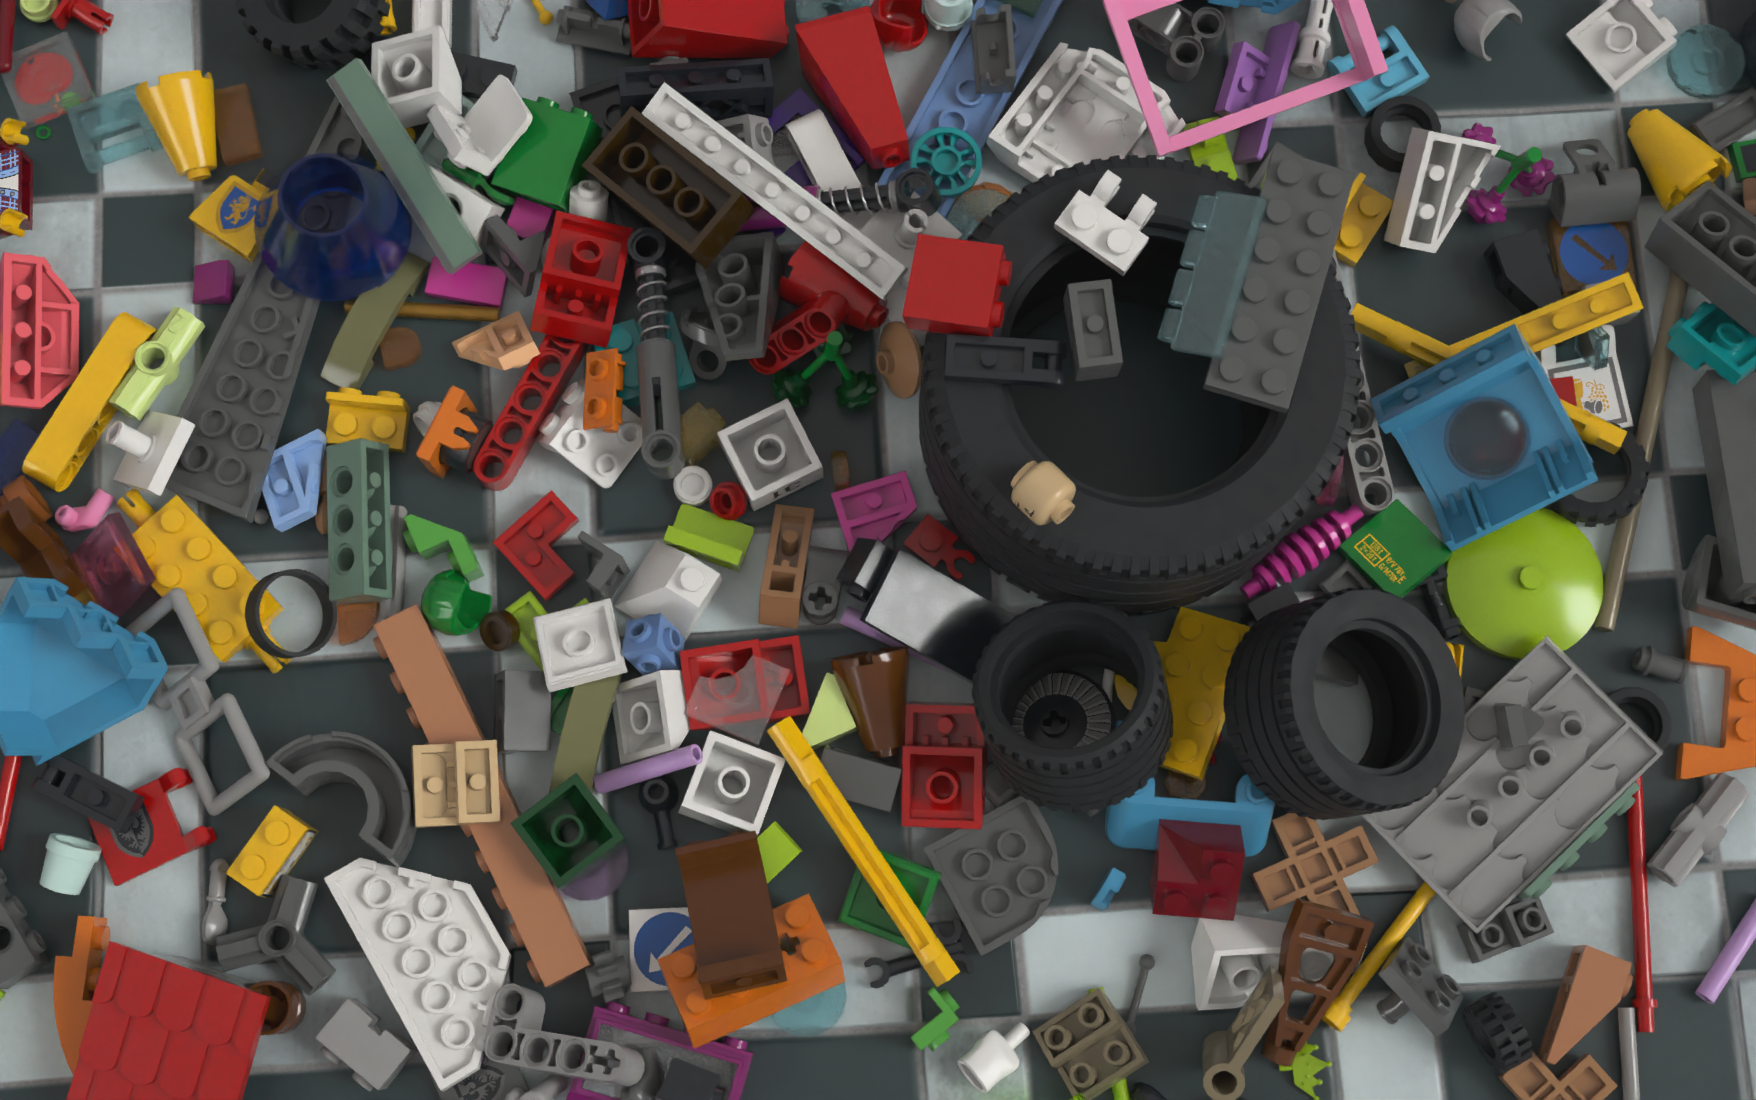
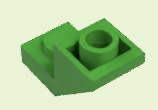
M412 514L403 517L408 529L402 532L412 553L418 551L427 560L452 549L453 551L447 553L453 570L463 573L470 582L484 576L470 541L463 533Z

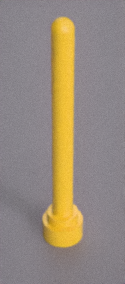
M1425 881L1336 996L1321 1020L1338 1032L1343 1031L1351 1020L1349 1014L1352 1012L1350 1007L1436 894Z

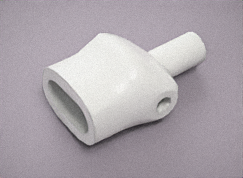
M1021 1022L1004 1037L996 1030H988L957 1061V1064L970 1083L978 1091L986 1094L1000 1080L1018 1068L1020 1061L1014 1049L1030 1035V1031Z

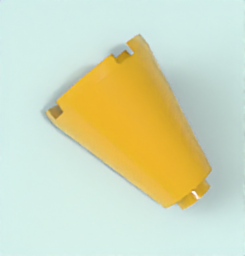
M201 70L159 76V84L150 88L147 81L140 83L135 87L137 99L178 175L187 176L189 182L210 178V171L217 168L214 81L211 73L207 72L204 77Z
M1648 109L1642 110L1630 120L1629 125L1631 127L1627 135L1655 195L1666 213L1708 180L1713 183L1720 175L1725 179L1729 176L1732 165L1726 157L1659 109L1651 111Z

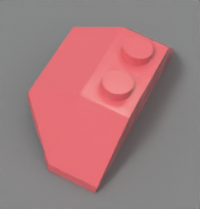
M4 252L0 262V406L41 409L72 384L79 375V302L64 282L54 273L45 257Z

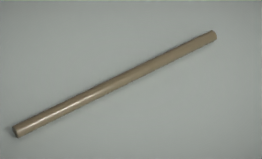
M1672 269L1635 435V442L1638 445L1642 444L1645 449L1646 462H1649V466L1674 352L1666 347L1671 339L1668 332L1682 318L1689 285ZM1643 495L1631 513L1623 519H1617L1603 582L1602 603L1594 623V629L1602 632H1614Z

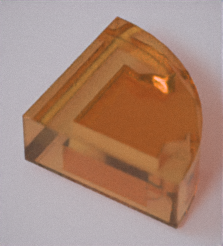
M378 602L338 605L339 644L341 646L358 642L373 629L380 611V604Z

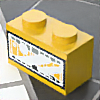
M274 805L226 874L257 896L271 898L279 887L282 874H289L318 833V830L289 810Z

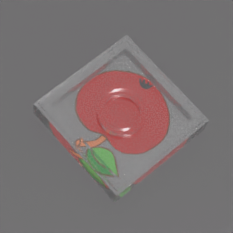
M67 31L13 52L11 71L1 74L20 121L26 122L24 127L26 130L97 101L76 47Z

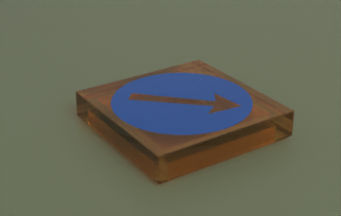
M1550 219L1547 223L1554 275H1558L1562 282L1563 295L1576 294L1586 285L1604 282L1629 272L1634 286L1637 287L1628 221L1561 227L1556 219Z

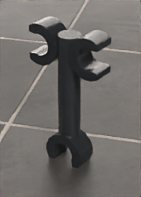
M957 918L952 919L954 933L951 937H943L939 932L938 925H932V931L939 938L954 962H963L968 974L974 973L973 961L964 955V949L960 940L962 934L961 922ZM914 953L888 961L873 957L864 962L865 968L878 965L883 970L882 978L871 982V988L883 987L887 984L890 977L923 967Z

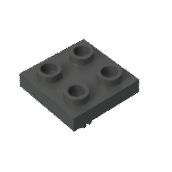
M1406 936L1396 945L1378 974L1394 991L1377 1004V1009L1383 1019L1390 1024H1395L1398 1019L1411 1010L1436 1038L1449 1028L1464 998L1455 980L1447 974L1443 975L1432 963L1429 952L1422 945L1415 944L1409 936Z

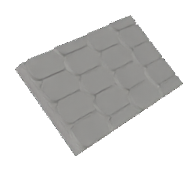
M1546 635L1465 712L1464 732L1457 757L1438 787L1433 788L1432 792L1428 796H1424L1422 800L1413 802L1412 805L1361 816L1477 934L1663 754V750ZM1496 703L1521 704L1522 707L1535 712L1544 719L1541 728L1528 741L1529 745L1520 746L1508 752L1502 750L1494 713V705Z

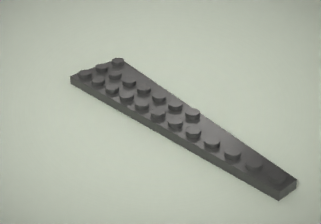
M336 95L176 416L195 424V427L165 488L251 523L254 519L262 487L270 467L368 148Z

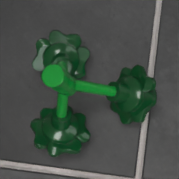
M843 323L837 331H832L828 334L825 342L812 349L817 359L805 370H799L797 373L789 367L785 368L784 371L780 369L774 373L775 379L771 382L775 398L779 401L788 398L794 409L800 406L805 408L809 405V396L812 394V390L807 384L811 381L810 376L827 360L836 363L842 373V385L835 389L839 407L847 406L849 410H858L866 405H870L873 401V395L878 393L879 388L875 385L877 378L874 374L867 375L865 371H859L856 374L848 369L841 357L851 351L852 346L848 341L853 337V333L846 329Z

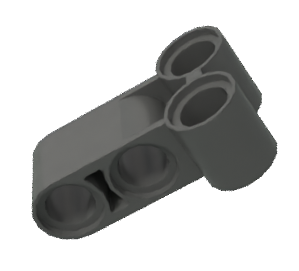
M1178 3L1131 19L1128 21V24L1134 35L1168 56L1166 70L1173 80L1189 82L1198 75L1204 54L1211 53L1218 48L1225 28V18L1218 9L1213 7H1203L1193 14ZM1208 27L1211 28L1214 31V33L1204 34L1201 33L1198 30V28ZM1177 56H1189L1193 60V62H1180L1177 59Z

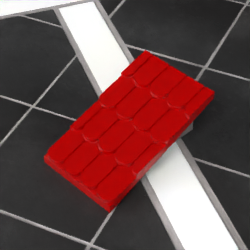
M109 941L91 1001L93 1005L80 1045L79 1059L66 1100H242L271 996L248 989L256 984V982L180 956L152 955L115 941Z

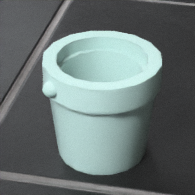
M925 0V16L936 30L955 31L964 27L971 19L973 0Z
M52 833L49 835L46 844L47 852L40 885L62 894L79 895L94 863L98 862L102 848L83 838Z

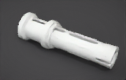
M1332 0L1310 1L1306 25L1299 31L1297 36V43L1299 44L1296 59L1292 60L1290 66L1291 72L1299 77L1316 79L1324 74L1325 67L1322 64L1324 52L1331 43V37L1327 30L1333 8Z

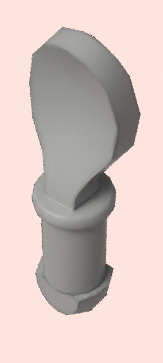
M222 858L213 861L209 868L211 876L208 896H206V901L209 902L202 922V938L204 943L212 946L217 943L216 937L226 935L228 930V919L221 904L226 902V872L229 869V865Z

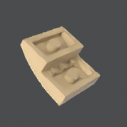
M497 740L412 745L414 828L500 822Z

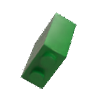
M538 96L537 101L522 98L533 116L532 122L526 132L519 137L506 153L504 159L498 164L491 184L506 194L569 213L570 189L578 185L579 182L585 181L588 171L581 165L597 148L603 129L592 120L594 115L585 110L572 107L570 112L559 109L560 105L540 96Z

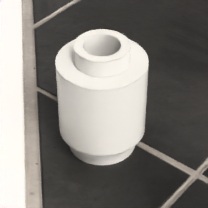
M585 180L579 182L578 185L570 189L569 213L607 222L608 191L596 181Z

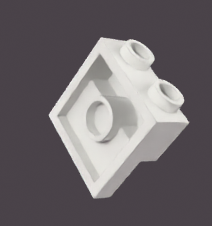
M1607 0L1566 33L1567 39L1613 93L1642 70L1645 71L1676 46L1677 40L1674 36L1678 34L1677 30L1665 16L1660 19L1656 17L1650 10V7L1653 6L1651 0Z

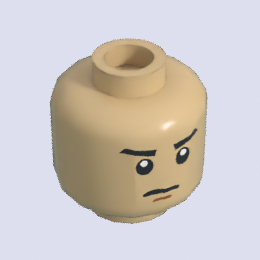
M1031 461L1023 466L1011 481L1010 485L1013 487L1011 500L1036 525H1045L1051 521L1060 524L1075 508V505L1071 502L1076 492L1074 483L1051 461L1039 463Z

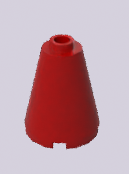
M807 241L800 245L788 262V265L793 268L789 278L781 276L778 294L782 300L801 307L823 292L835 291L846 298L849 304L850 311L848 317L843 322L844 324L869 331L873 327L879 328L884 323L889 313V309L886 308L887 299L886 301L881 299Z

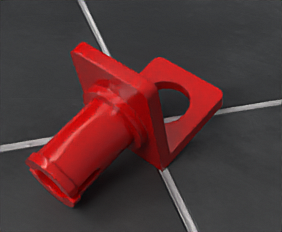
M62 0L52 13L51 18L60 30H64L69 21L76 18L95 30L99 35H103L107 32V28L103 27L104 24L110 27L114 15L106 12L89 0Z

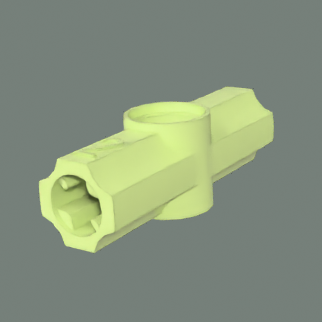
M174 306L151 341H147L137 348L135 364L108 402L128 417L140 421L163 387L177 379L180 372L179 364L205 328L204 323L181 307L177 308ZM165 358L164 363L159 368L150 369L151 364L156 359Z

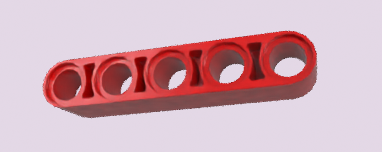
M546 334L538 348L540 354L532 358L475 457L473 463L474 472L487 489L502 491L513 482L533 447L536 437L540 434L539 426L547 415L553 412L589 347L588 343L575 341L566 344L561 342L562 337ZM550 363L561 365L560 371L552 377L542 375L543 368ZM531 396L542 398L538 408L534 410L523 408L527 398ZM512 429L522 430V437L518 442L514 444L504 442V437L508 431ZM495 462L503 464L502 472L494 478L485 477V470L490 464Z

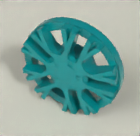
M939 127L926 132L917 140L911 152L910 166L911 168L929 166L931 168L928 172L932 177L935 174L938 177L935 180L938 188L943 180H947L951 185V189H939L941 196L955 198L969 191L975 185L981 173L982 155L975 140L966 132L953 127ZM944 135H951L950 146H943ZM935 137L939 148L935 151L925 144V142ZM959 138L969 145L961 152L954 148ZM918 152L930 156L931 160L917 156ZM975 155V159L962 161L964 157ZM966 167L975 169L972 177L969 178L962 174L961 169ZM956 175L963 184L960 187H958L957 183L953 179V177H955Z

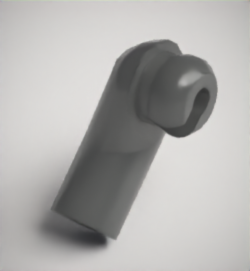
M657 1048L638 1051L645 1063L644 1073L636 1084L625 1086L621 1090V1100H652L660 1090L662 1080Z

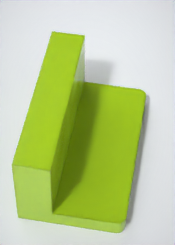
M682 504L674 525H668L663 541L666 545L683 551L690 556L740 573L754 535V528L734 520H725L714 513L688 504Z

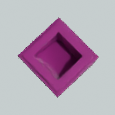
M218 260L195 265L194 304L233 303L235 267L229 260Z

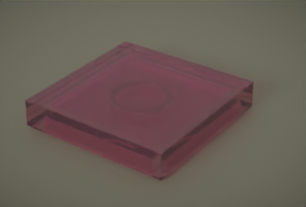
M120 512L108 514L72 554L98 605L119 618L156 580Z

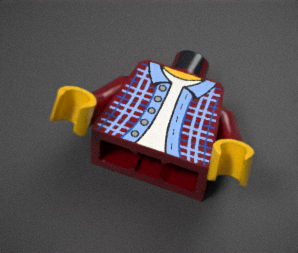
M11 118L5 119L0 128V240L12 235L24 237V230H32L33 161L20 148H16L19 144L27 145L29 143V137L20 134L22 128L26 126V122Z

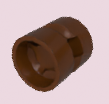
M260 981L248 988L271 996L261 1035L286 1034L296 1029L303 1021L306 1013V1000L302 991L296 985L286 981Z

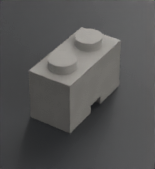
M347 998L315 1037L324 1045L320 1050L334 1063L340 1065L343 1061L355 1071L352 1074V1078L369 1091L374 1087L377 1090L387 1089L418 1049L394 1029H391L390 1032L387 1029L382 1031L376 1026L381 1019L357 998Z

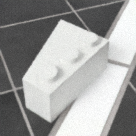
M1412 127L1384 241L1401 247L1436 253L1462 211L1459 208L1470 190L1476 188L1481 180L1480 174L1491 156L1495 157L1501 146Z

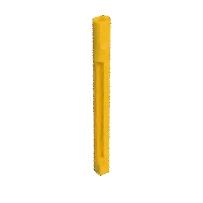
M1356 303L1351 313L1355 320V331L1429 367L1461 352L1359 303ZM1560 399L1583 441L1612 454H1615L1620 449L1627 431Z
M791 716L767 730L768 734L857 865L936 987L949 981L960 970L894 874Z

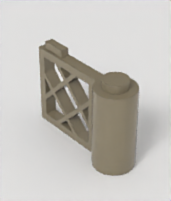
M1272 965L1268 967L1227 1031H1215L1204 1039L1202 1044L1203 1087L1207 1095L1213 1100H1236L1243 1093L1245 1088L1244 1063L1285 1002L1282 975Z

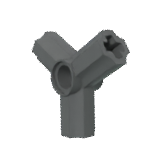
M282 874L266 924L216 937L217 957L223 971L226 972L275 959L307 995H312L322 988L337 970L304 935V928L319 884ZM284 927L289 932L290 939L288 945L284 949L279 950L274 944V935L277 930Z

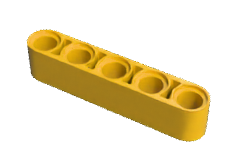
M127 312L120 313L114 319L28 452L22 465L24 474L56 492H62L70 485L118 410L108 401L135 364L137 348L141 344L151 341L158 329Z

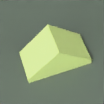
M828 672L825 675L802 732L813 750L857 732L856 724L835 676Z

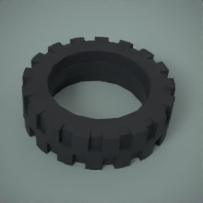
M1610 422L1611 424H1613V425H1615V426H1617V427H1619V428L1621 427L1620 425H1618V424H1616V423ZM1627 431L1620 449L1615 453L1623 461L1627 472L1625 487L1616 497L1606 502H1588L1569 494L1551 503V509L1555 513H1561L1566 516V519L1573 524H1576L1577 521L1585 523V527H1596L1597 524L1604 523V526L1615 523L1616 519H1623L1628 516L1632 509L1640 502L1648 483L1649 462H1646V452L1642 444L1638 445L1635 442L1636 437L1630 431ZM1583 441L1584 445H1591V444H1589V443Z

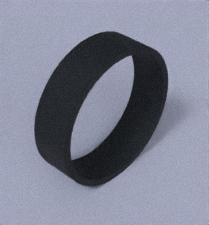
M289 569L265 576L252 588L246 602L245 621L250 636L263 651L279 658H296L313 654L327 644L336 627L337 606L336 602L329 601V587L321 578L306 570ZM281 576H292L306 582L315 591L322 606L323 620L320 632L314 642L300 652L286 651L275 645L267 637L261 625L259 608L262 596L267 587Z

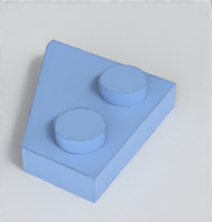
M316 429L274 450L262 492L274 528L280 532H284L316 516L327 441L325 433L320 429Z

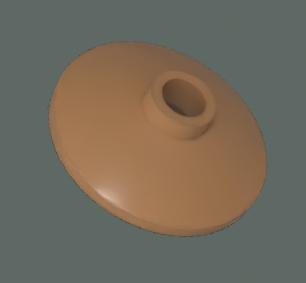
M901 321L889 322L883 328L880 336L879 352L876 357L877 367L883 375L888 388L895 396L901 399L911 398L917 393L921 385L923 364L920 347L911 329L907 328L905 323Z

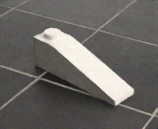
M1235 915L1234 921L1199 918L1191 945L1195 1001L1198 1011L1242 1007L1268 967L1272 965L1278 969L1282 936L1287 923L1243 915ZM1310 947L1304 950L1300 962V977L1315 982L1323 978L1333 963V954ZM1361 960L1352 973H1355L1359 968Z

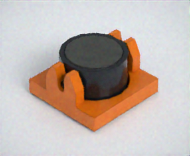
M453 385L449 388L416 452V456L429 472L442 479L450 466L467 474L473 471L475 457L493 428L491 420L477 414L478 410L467 393Z

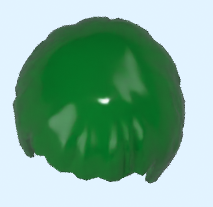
M451 569L442 571L432 577L421 597V609L426 621L433 629L449 636H460L474 631L480 625L483 617L489 614L492 605L491 595L470 589V584L466 582L465 576L460 574V571Z

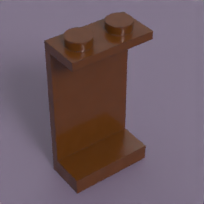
M756 830L751 832L735 831L729 833L724 838L710 841L695 840L683 847L675 848L699 966L697 967L705 1000L788 981Z

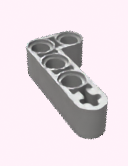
M514 983L506 984L496 992L484 1039V1051L490 1060L515 1068L618 1086H632L641 1079L645 1063L638 1051L612 1042L541 1031L545 1014V1001L539 992ZM522 998V1006L517 1012L518 1002ZM513 1039L512 1049L508 1053L507 1048L509 1042ZM548 1045L549 1052L547 1057L543 1060V1051L545 1047ZM585 1050V1060L579 1067L580 1054ZM608 1059L620 1062L619 1068L607 1067Z

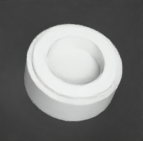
M688 466L683 468L681 473L674 478L673 488L676 497L681 503L696 507L710 499L713 483L705 469L699 466Z

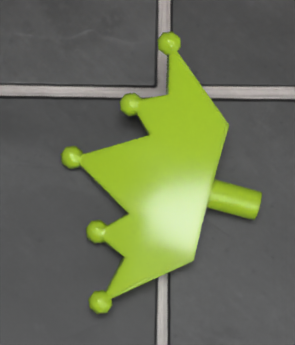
M1306 1042L1301 1051L1297 1052L1292 1066L1279 1065V1071L1293 1070L1294 1085L1314 1097L1313 1100H1319V1097L1315 1096L1312 1087L1317 1084L1321 1085L1323 1081L1322 1079L1317 1080L1313 1075L1326 1066L1331 1067L1332 1062H1324L1310 1055L1313 1050H1318L1319 1047L1317 1044L1311 1045Z

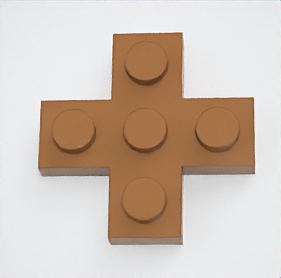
M1289 812L1271 820L1270 825L1286 859L1250 875L1267 912L1304 896L1306 901L1360 915L1343 878L1379 862L1362 825L1325 841L1316 820L1309 817H1301L1296 813Z
M1534 1052L1532 1058L1497 1076L1518 1100H1603L1617 1087L1616 1083L1590 1054H1583L1558 1079Z

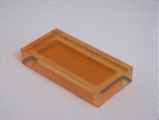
M244 83L214 90L215 127L225 165L229 166L263 158L247 85Z

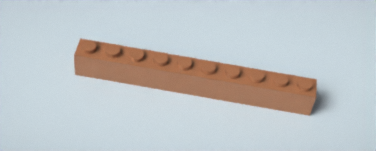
M415 604L374 624L373 626L378 634L377 637L373 638L374 645L383 660L389 658L395 670L389 674L399 695L403 693L407 695L411 707L406 709L409 719L416 730L423 729L428 740L423 745L486 740L433 628L426 621L421 607ZM498 765L500 822L460 826L467 838L473 835L479 847V850L474 852L481 870L484 874L488 872L492 874L497 886L491 888L497 904L501 910L508 908L514 923L509 925V929L519 947L525 944L530 954L531 960L527 961L526 964L532 978L536 983L542 981L545 987H552L584 971V968L593 965V962L557 886L510 824L522 813Z

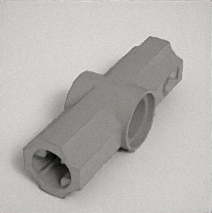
M1723 772L1718 773L1697 801L1689 804L1675 818L1670 826L1671 834L1646 864L1651 872L1661 881L1673 887L1679 886L1699 859L1709 854L1722 841L1727 832V829L1724 827L1750 795L1746 790V786L1734 777L1728 776Z

